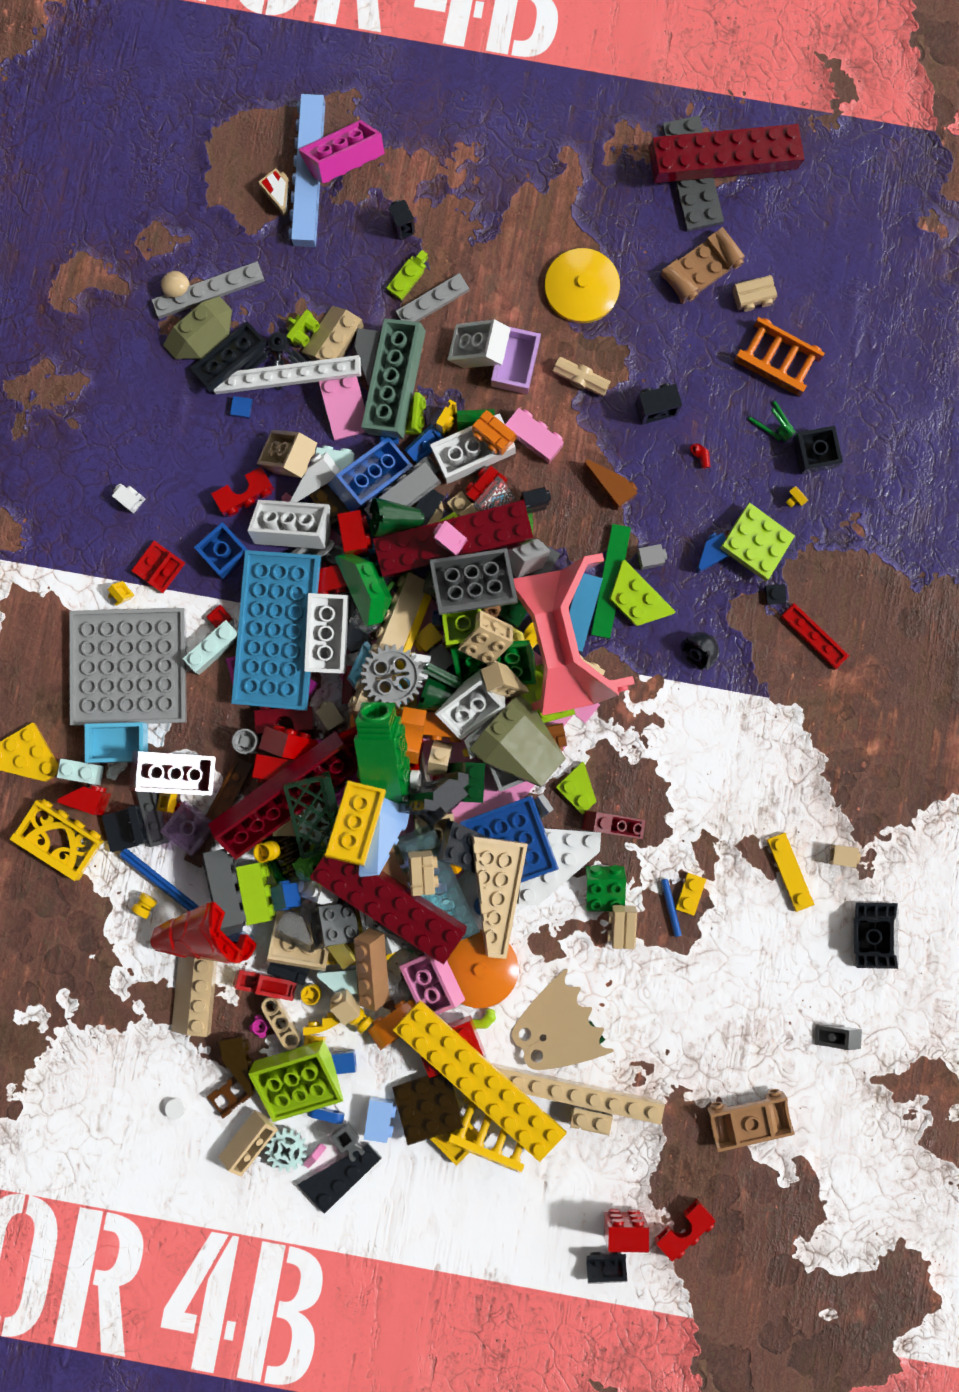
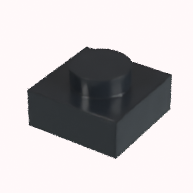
M785 584L765 586L766 606L787 603Z

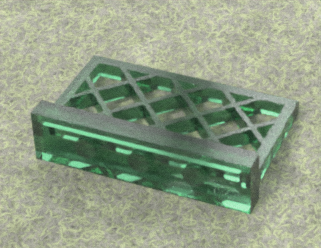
M329 771L323 772L319 776L283 784L301 859L325 854L327 849L321 843L326 836H331L328 832L330 829L332 832L338 813V805ZM320 782L321 788L317 794L308 790L311 783ZM298 787L302 792L296 799L289 794V788ZM305 792L314 797L309 806L300 801ZM317 799L325 803L322 812L312 808ZM297 804L307 808L302 817L294 813ZM309 811L319 815L314 824L305 820ZM321 818L328 820L330 823L326 830L316 826ZM302 822L311 827L307 835L300 833L298 830ZM314 829L323 833L318 842L309 838ZM306 841L316 845L312 851L304 853L303 846Z

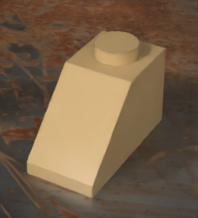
M434 740L428 761V775L447 774L453 744Z

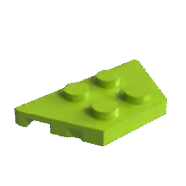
M626 560L621 562V567L609 600L635 626L670 616L676 612Z

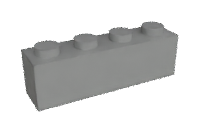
M426 462L423 464L419 463L412 468L413 472L408 476L406 474L401 476L395 486H389L382 491L383 495L379 498L412 506L441 484V482ZM370 500L366 504L367 507L364 510L372 519V513H369V508L372 501Z

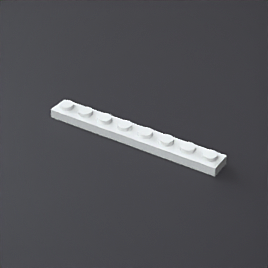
M359 355L240 370L214 389V393L224 394L361 376V358Z

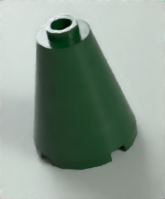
M373 498L371 501L369 513H372V519H369V528L371 535L374 537L417 528L424 523V514L418 508L381 498Z
M428 675L417 709L436 712L457 689Z

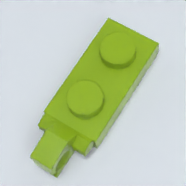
M421 250L416 258L412 256L408 259L386 287L387 291L402 301L424 273L426 268L424 263L428 259V254Z

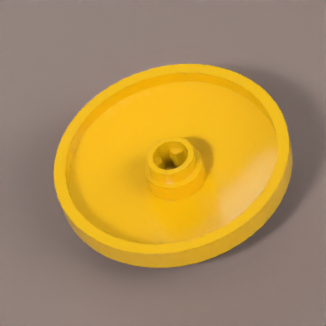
M587 248L572 249L561 254L549 267L545 279V294L553 311L561 318L579 324L592 323L606 316L614 307L620 290L619 275L613 263L602 253Z

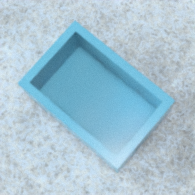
M147 723L85 724V763L132 762L133 751L148 752Z

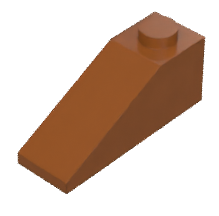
M588 459L585 461L584 467L617 510L637 496L638 489L632 481L629 482L627 478Z

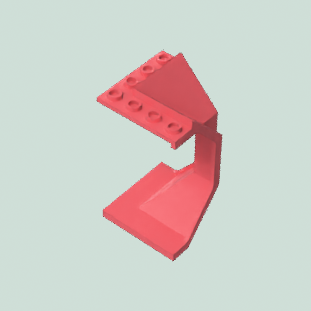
M602 553L584 556L559 571L513 579L517 598L532 618L543 661L544 675L541 699L531 703L532 710H540L542 716L597 704L619 696L620 692L628 690V686L635 684L633 676L608 680L583 661L579 655L569 614V605L584 572L604 561Z

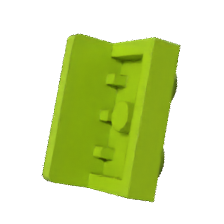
M415 392L412 396L405 434L422 433V428L425 424L423 410L426 408V400L419 392Z

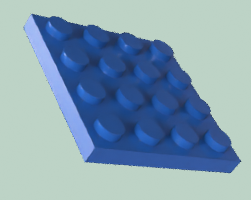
M533 796L460 822L461 825L489 838L527 843L521 883L559 869Z

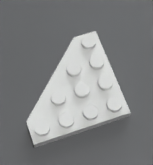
M545 829L559 869L520 883L519 904L540 905L600 852L601 833Z

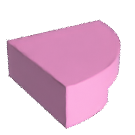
M322 1143L319 1144L303 1165L309 1169L327 1147Z

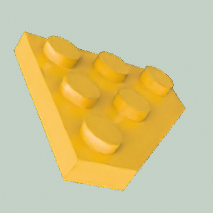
M35 723L27 725L0 741V771L44 782L57 776L59 764Z

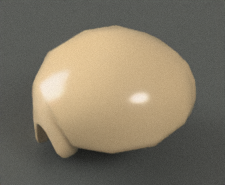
M179 271L168 272L161 281L162 292L167 298L182 296L190 287L188 278Z

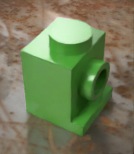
M307 851L293 863L296 875L300 880H312L310 876L323 858L321 852Z

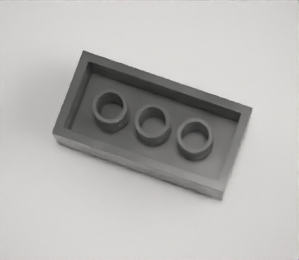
M225 849L203 853V867L211 902H215L225 912L220 930L226 936L243 932V926H246V916L244 909L240 910L242 899L240 891H236L238 882L236 873L232 872V856L227 854Z

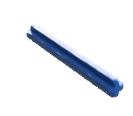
M122 850L119 855L120 858L185 910L192 911L199 907L130 850Z

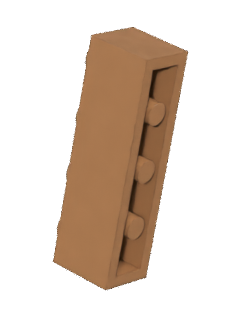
M368 928L354 938L360 1006L377 1011L390 1000L385 935L382 932Z

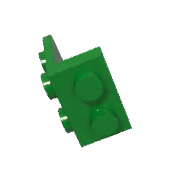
M618 865L586 866L587 911L607 912L612 911L613 905L625 906V867Z

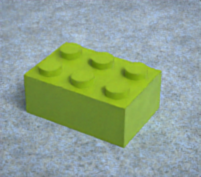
M265 862L236 867L247 926L275 919L277 911H274L270 888L273 887L272 884L268 883V876H270L268 865H265Z

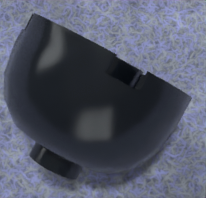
M705 632L692 633L681 643L682 652L686 651V654L689 656L686 657L687 661L699 670L711 668L720 654L716 638Z

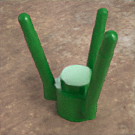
M773 401L776 410L772 408L771 412L781 424L776 429L778 433H775L752 417L748 418L749 421L774 436L777 441L782 439L786 442L796 433L776 401Z

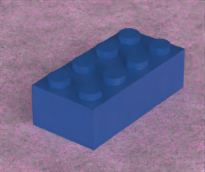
M387 437L336 474L328 485L350 512L357 511L381 494L384 489L404 475L413 465L394 442Z

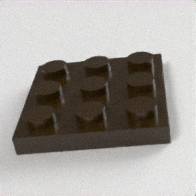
M442 1074L431 1078L427 1075L392 1087L408 1146L465 1128L453 1084Z

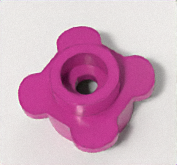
M256 1015L255 1021L249 1026L250 1032H254L260 1038H264L267 1030L271 1028L269 1021L265 1020L262 1015Z

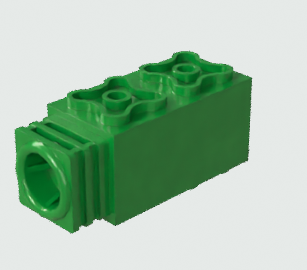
M362 702L355 721L358 731L354 738L358 762L357 778L360 784L385 789V798L399 804L408 795L411 773L409 756H406L408 744L405 737V725L402 724L401 716L396 714L395 703Z

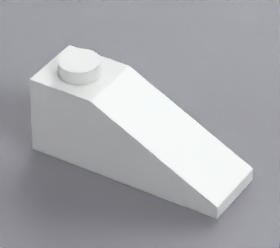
M327 452L322 455L318 453L311 458L307 472L304 474L290 502L300 501L330 482L340 472V469Z

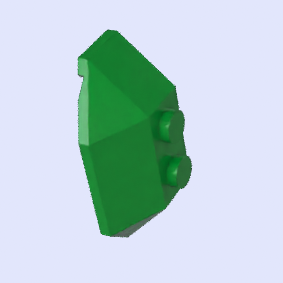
M354 554L336 556V562L365 627L382 623L393 598L378 565Z

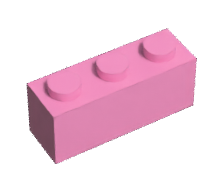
M518 408L505 425L516 433V439L550 464L563 447V438L556 432L551 433L547 430L548 427L542 421L537 422L534 420L529 411Z

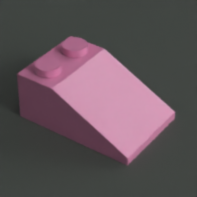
M357 377L319 381L334 441L366 433L361 428L365 406Z

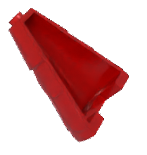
M215 902L206 903L155 927L150 939V945L157 952L183 958L191 957L227 964H237L248 960L257 944L247 934H240L238 942H232L220 930L225 912Z

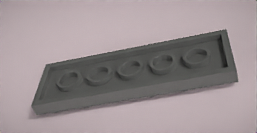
M699 116L665 122L662 125L664 136L703 132ZM714 178L675 181L686 232L723 224L724 219Z

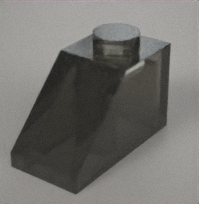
M285 910L275 929L274 937L310 953L313 942L304 918L295 911L289 912Z

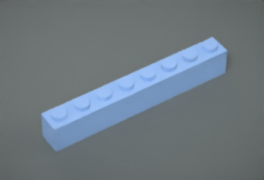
M301 94V101L297 102V112L300 113V119H296V131H299L298 137H295L297 155H294V167H296V173H293L292 176L295 191L291 192V202L294 203V209L290 210V221H293L292 228H289V239H292L294 246L316 247L320 182L311 175L298 149L323 138L325 100L324 95Z

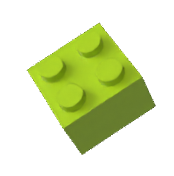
M481 609L442 615L446 648L459 647L475 630L476 614Z

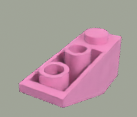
M444 521L443 524L439 523L433 532L436 543L455 556L459 554L467 541V538L447 521Z

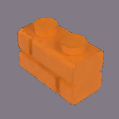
M488 410L472 426L474 438L479 442L484 441L487 443L488 449L494 454L498 452L502 456L516 440V433Z

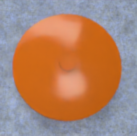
M482 929L467 931L447 959L465 998V1001L461 1004L468 1007L488 1008L502 1002L512 992L517 982L518 960L512 946L509 944L506 959L487 957L485 955Z

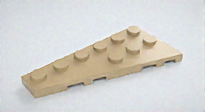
M471 836L485 955L492 958L506 959L528 844Z

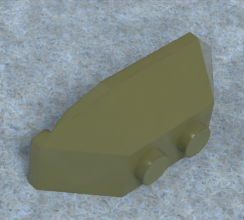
M220 296L200 303L173 327L163 346L176 360L202 359L230 334L232 309Z

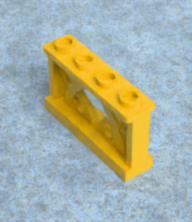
M45 799L42 801L35 800L10 840L74 881L80 880L104 840L100 838L101 835L98 832L85 829V824L75 819L73 821L68 818L69 814L61 809L57 811L52 808L53 804ZM39 811H45L48 814L47 820H44L42 816L40 817L42 826H39L36 822V814ZM54 817L62 822H54ZM32 823L36 829L27 836H24V832L29 824ZM60 828L65 829L70 848L61 847L52 853L49 852L50 839L46 831ZM74 830H76L77 832H79V833H81V834H78V835L76 836ZM40 834H41V835L44 837V839H45L44 845H39V844H38V840H39V839H42V838L39 836ZM83 838H87L91 842V848L86 852L78 851V847L86 846L81 843ZM62 851L70 852L69 855L65 854V859H61L59 856ZM77 855L85 856L78 869L74 868Z

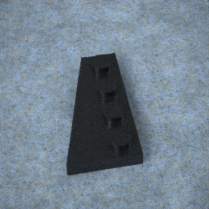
M370 1143L362 1146L365 1151L362 1156L359 1151L353 1152L356 1158L355 1161L352 1162L348 1154L346 1157L298 1183V1186L324 1214L382 1159V1156Z

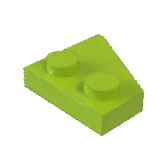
M583 761L556 786L582 815L585 813V810L587 811L597 802Z

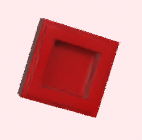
M218 605L206 616L215 628L219 627L225 620L229 623L233 620L221 605Z

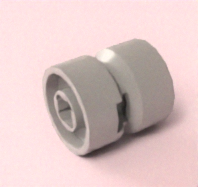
M241 729L234 734L232 745L237 752L251 755L259 750L261 740L256 732L249 729Z

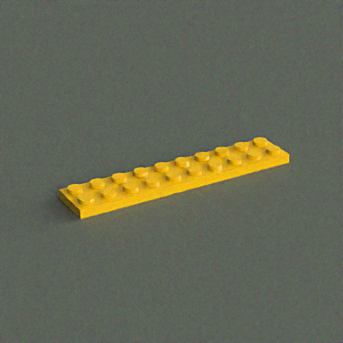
M421 1000L393 1028L396 1034L539 1162L567 1134L565 1129Z

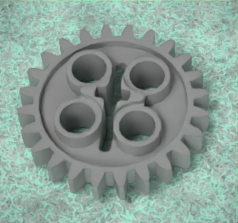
M395 644L392 645L391 649H389L388 645H385L384 651L378 647L377 654L372 651L370 653L372 659L365 658L368 665L362 664L361 666L366 671L360 673V676L365 677V679L360 681V684H366L363 691L369 690L370 692L367 698L374 696L373 702L380 700L384 703H395L396 708L400 707V702L404 706L407 705L406 699L413 701L412 694H419L416 688L423 687L418 681L424 680V677L419 676L424 670L417 668L421 662L414 661L416 655L410 657L411 650L409 649L405 653L403 652V646L396 650ZM395 661H402L404 663V669H397L395 667ZM376 664H382L385 667V672L378 673L376 671ZM390 672H392V675L403 672L409 673L407 676H397L393 681L391 678L380 681L375 680L376 677L388 676ZM399 680H406L408 688L402 689L399 686ZM381 683H386L389 686L387 693L380 690L379 685Z

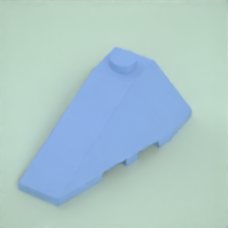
M384 798L364 867L359 866L360 877L380 874L390 857L388 853L392 846L396 845L399 841L398 836L400 832L404 831L407 827L409 814L400 813L399 804Z

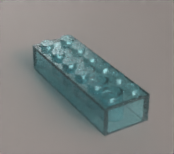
M426 825L398 837L399 841L397 844L408 869V852L431 850L433 856L438 858L441 841L434 825L431 828ZM437 859L438 868H434V875H438L439 887H435V894L421 896L467 926L466 933L461 940L479 933L480 930L451 865Z

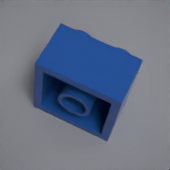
M223 522L194 547L222 579L244 561L245 550H248Z

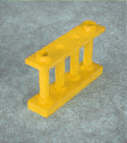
M465 1096L462 1101L468 1104L463 1117L465 1128L459 1129L458 1132H455V1135L450 1134L447 1143L507 1169L521 1173L525 1165L520 1163L523 1147L517 1142L513 1155H510L509 1158L503 1156L501 1150L508 1133L502 1128L494 1148L491 1150L484 1148L485 1144L483 1142L492 1120L487 1114H485L476 1140H473V1143L465 1140V1134L475 1107L480 1109Z

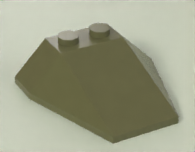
M518 695L502 710L469 749L483 763L539 787L543 786L566 759L537 711H533L531 704L521 695Z

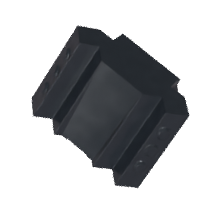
M454 772L433 776V781L424 782V786L414 794L408 795V801L399 802V812L417 815L431 828L468 795L464 787L469 784V774Z
M856 903L854 919L856 968H899L898 903Z

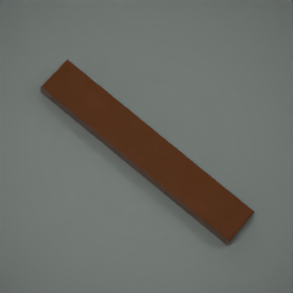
M236 756L183 860L202 868L203 853L210 852L216 841L208 824L235 804L254 764Z

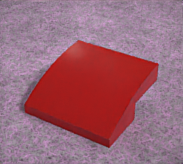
M153 541L131 571L161 593H164L186 563L159 543Z

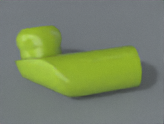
M487 1009L482 1019H473L476 1029L489 1028L496 1020L495 1011Z

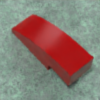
M237 967L233 982L235 989L293 1001L297 983L283 978Z

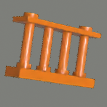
M758 317L754 324V327L758 328L747 350L743 351L740 349L734 362L800 397L807 385L803 384V380L814 360L820 362L825 353L818 346H811L774 326L770 320ZM764 333L773 336L774 340L764 358L759 360L754 357L753 353ZM782 341L791 346L780 368L776 369L770 366V361ZM797 351H800L808 357L797 377L792 378L787 375L786 371Z

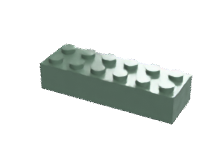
M384 318L361 426L368 435L404 439L426 333L420 322Z

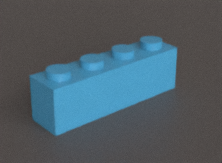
M585 573L569 605L571 606L569 614L580 654L583 652L603 579Z

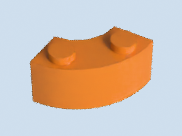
M404 707L403 713L398 714V716H401L402 724L405 725V737L408 744L406 756H409L410 763L418 764L427 711Z
M413 999L405 1002V1000L394 1006L396 1010L386 1017L380 1016L372 1022L374 1026L368 1032L380 1050L400 1038L393 1031V1028L414 1007L416 1003Z

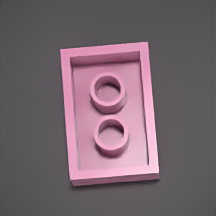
M424 953L399 966L415 1002L417 1003L421 1000L437 1015L453 1009L465 1001L447 961L443 965Z

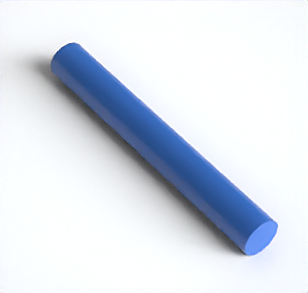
M668 878L662 879L660 881L674 937L682 936Z

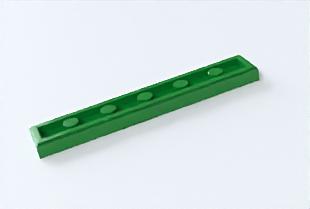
M612 524L591 636L606 639L611 637L616 606L609 598L621 567L620 564L626 558L631 527Z

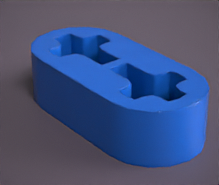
M323 1107L307 1112V1116L335 1124H343L345 1113Z

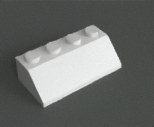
M500 413L495 415L497 419L504 423ZM472 426L430 444L447 484L516 454L514 442L502 456L498 452L496 454L492 453L488 449L487 443L484 441L479 442L474 438Z
M258 500L248 533L255 544L326 549L330 537V505Z
M308 593L304 672L345 673L349 609L348 595Z

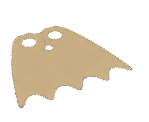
M564 969L533 1000L512 1030V1039L518 1047L522 1048L524 1051L523 1058L527 1066L533 1070H547L570 1066L610 1054L614 1051V1049L605 1048L600 1045L599 1040L604 1032V1028L593 1027L589 1024L588 1018L592 1012V1007H582L577 1003L581 987H569L566 985L565 977L568 969ZM523 1028H527L531 1032V1037L527 1041H523L519 1037V1032ZM542 1034L546 1035L545 1041L540 1040ZM534 1050L542 1052L543 1058L540 1062L532 1061L531 1053Z

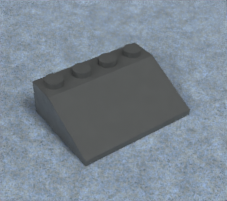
M507 548L429 560L430 574L439 615L518 603Z

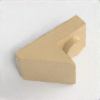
M462 491L447 502V505L453 512H456L458 517L478 512L475 504L471 503Z

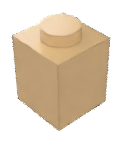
M831 845L829 864L856 868L861 858V854L858 852L859 848Z
M345 989L331 997L330 1011L343 1025H346L360 1016V1003L348 989Z

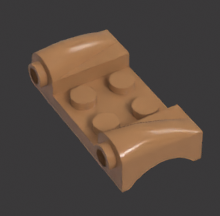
M722 227L690 253L665 267L661 272V276L673 287L680 302L684 304L688 300H694L699 295L698 293L733 268H739L744 263L745 255Z
M779 1089L769 1090L764 1100L729 1108L726 1104H722V1102H714L707 1109L715 1147L718 1152L795 1135L790 1119L787 1096Z

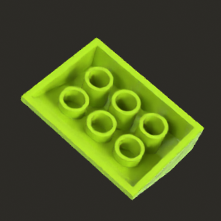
M324 1040L256 1060L248 1073L272 1122L337 1104L344 1100L333 1058Z

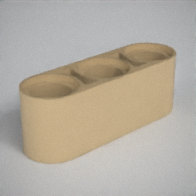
M266 998L262 1003L264 1015L284 1048L288 1050L295 1049L301 1041V1035L280 999ZM268 1001L276 1003L275 1010L267 1008ZM278 1018H284L286 1020L285 1027H279L277 1025ZM287 1035L295 1036L296 1043H288Z

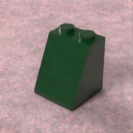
M449 763L447 774L454 772L469 774V784L464 787L468 795L461 802L483 803L485 763Z

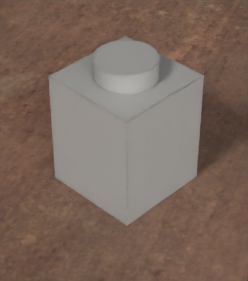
M661 544L639 548L637 551L641 570L663 566L665 560H667L666 549H662Z

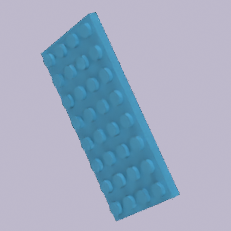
M245 550L231 704L307 711L311 672H304L308 593L318 594L321 556Z

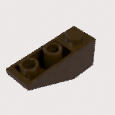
M245 1034L221 1039L219 1045L223 1063L248 1096H253L256 1089L248 1075L253 1065V1059L249 1058L248 1053L250 1050L249 1039H246Z

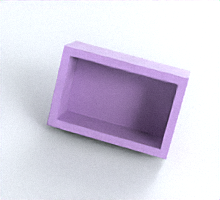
M510 327L502 365L494 366L491 387L528 395L541 334Z

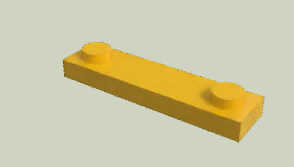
M786 833L766 839L795 912L815 905Z

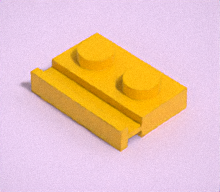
M452 400L448 401L449 407L444 408L436 422V428L442 436L446 432L449 433L454 425L452 421L454 419L453 414H457V404Z

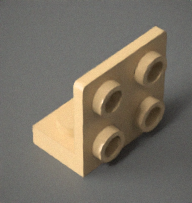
M480 610L476 614L475 630L459 645L458 650L486 664L494 662L513 643V626Z

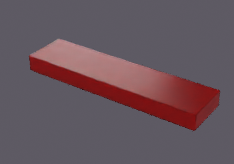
M795 603L780 616L833 669L836 670L849 657Z

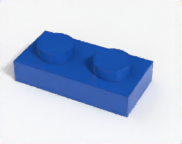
M430 424L404 451L417 464L432 452L430 444L444 437L434 425Z

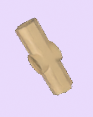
M559 357L553 369V373L569 380L575 387L590 390L604 397L611 382L593 373V370L582 364H574L562 357Z

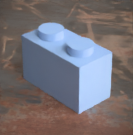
M370 1097L363 1140L387 1143L388 1137L392 1138L394 1126H391L390 1123L391 1118H395L397 1106H393L394 1100Z

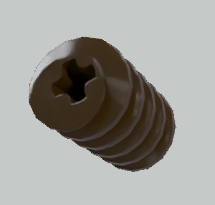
M292 837L275 841L280 846V853H282L278 860L284 861L280 868H286L282 875L289 876L288 878L297 876L293 863L302 856L296 854L300 847H294L298 840H292Z

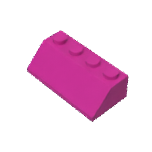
M362 120L298 149L311 175L322 184L330 182L333 178L344 175L348 171L361 167L364 163L375 160L385 154L381 133Z

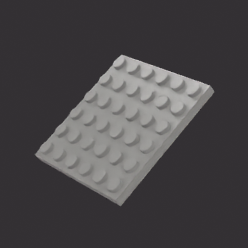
M185 608L70 611L71 726L135 722L147 724L187 723L186 662L182 659L186 656Z

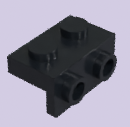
M591 1252L590 1256H586L588 1284L626 1283L628 1281L626 1254L610 1252V1255H602V1252Z

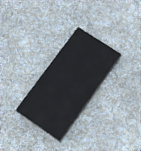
M247 321L189 369L205 388L211 392L266 348L268 343Z

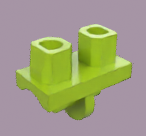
M306 309L302 316L297 315L295 319L288 317L287 322L290 325L287 328L289 331L287 338L291 341L292 345L296 346L298 344L305 347L310 340L305 333L308 329L313 333L317 332L320 324L313 317L312 313Z

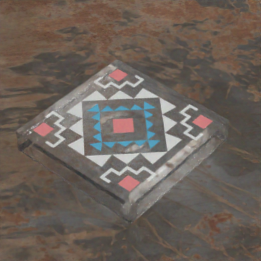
M497 476L473 506L477 511H482L509 504L515 499V496L503 479Z

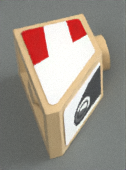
M275 168L259 181V185L264 194L285 217L288 213L289 179L284 172L280 173Z

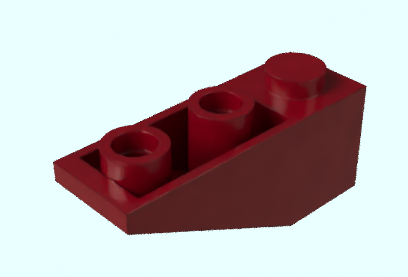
M585 810L582 829L643 839L646 820Z

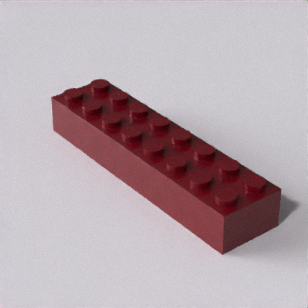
M799 124L653 137L648 147L654 183L797 170L805 160Z
M524 500L444 520L467 538L466 543L457 556L497 550L534 539ZM444 521L374 538L373 542L382 577L388 578L430 567L429 560L455 556L439 546L434 539L435 535L433 532L439 523L443 524Z
M336 731L210 822L208 826L213 837L237 860L357 772V757Z
M324 855L310 876L312 880L443 965L466 933L467 926L422 896H411L410 888L383 871L379 875L360 877L359 865L327 858Z

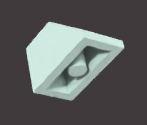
M357 968L319 971L317 973V977L335 993L342 992L345 989H348L354 997L355 994L359 993Z

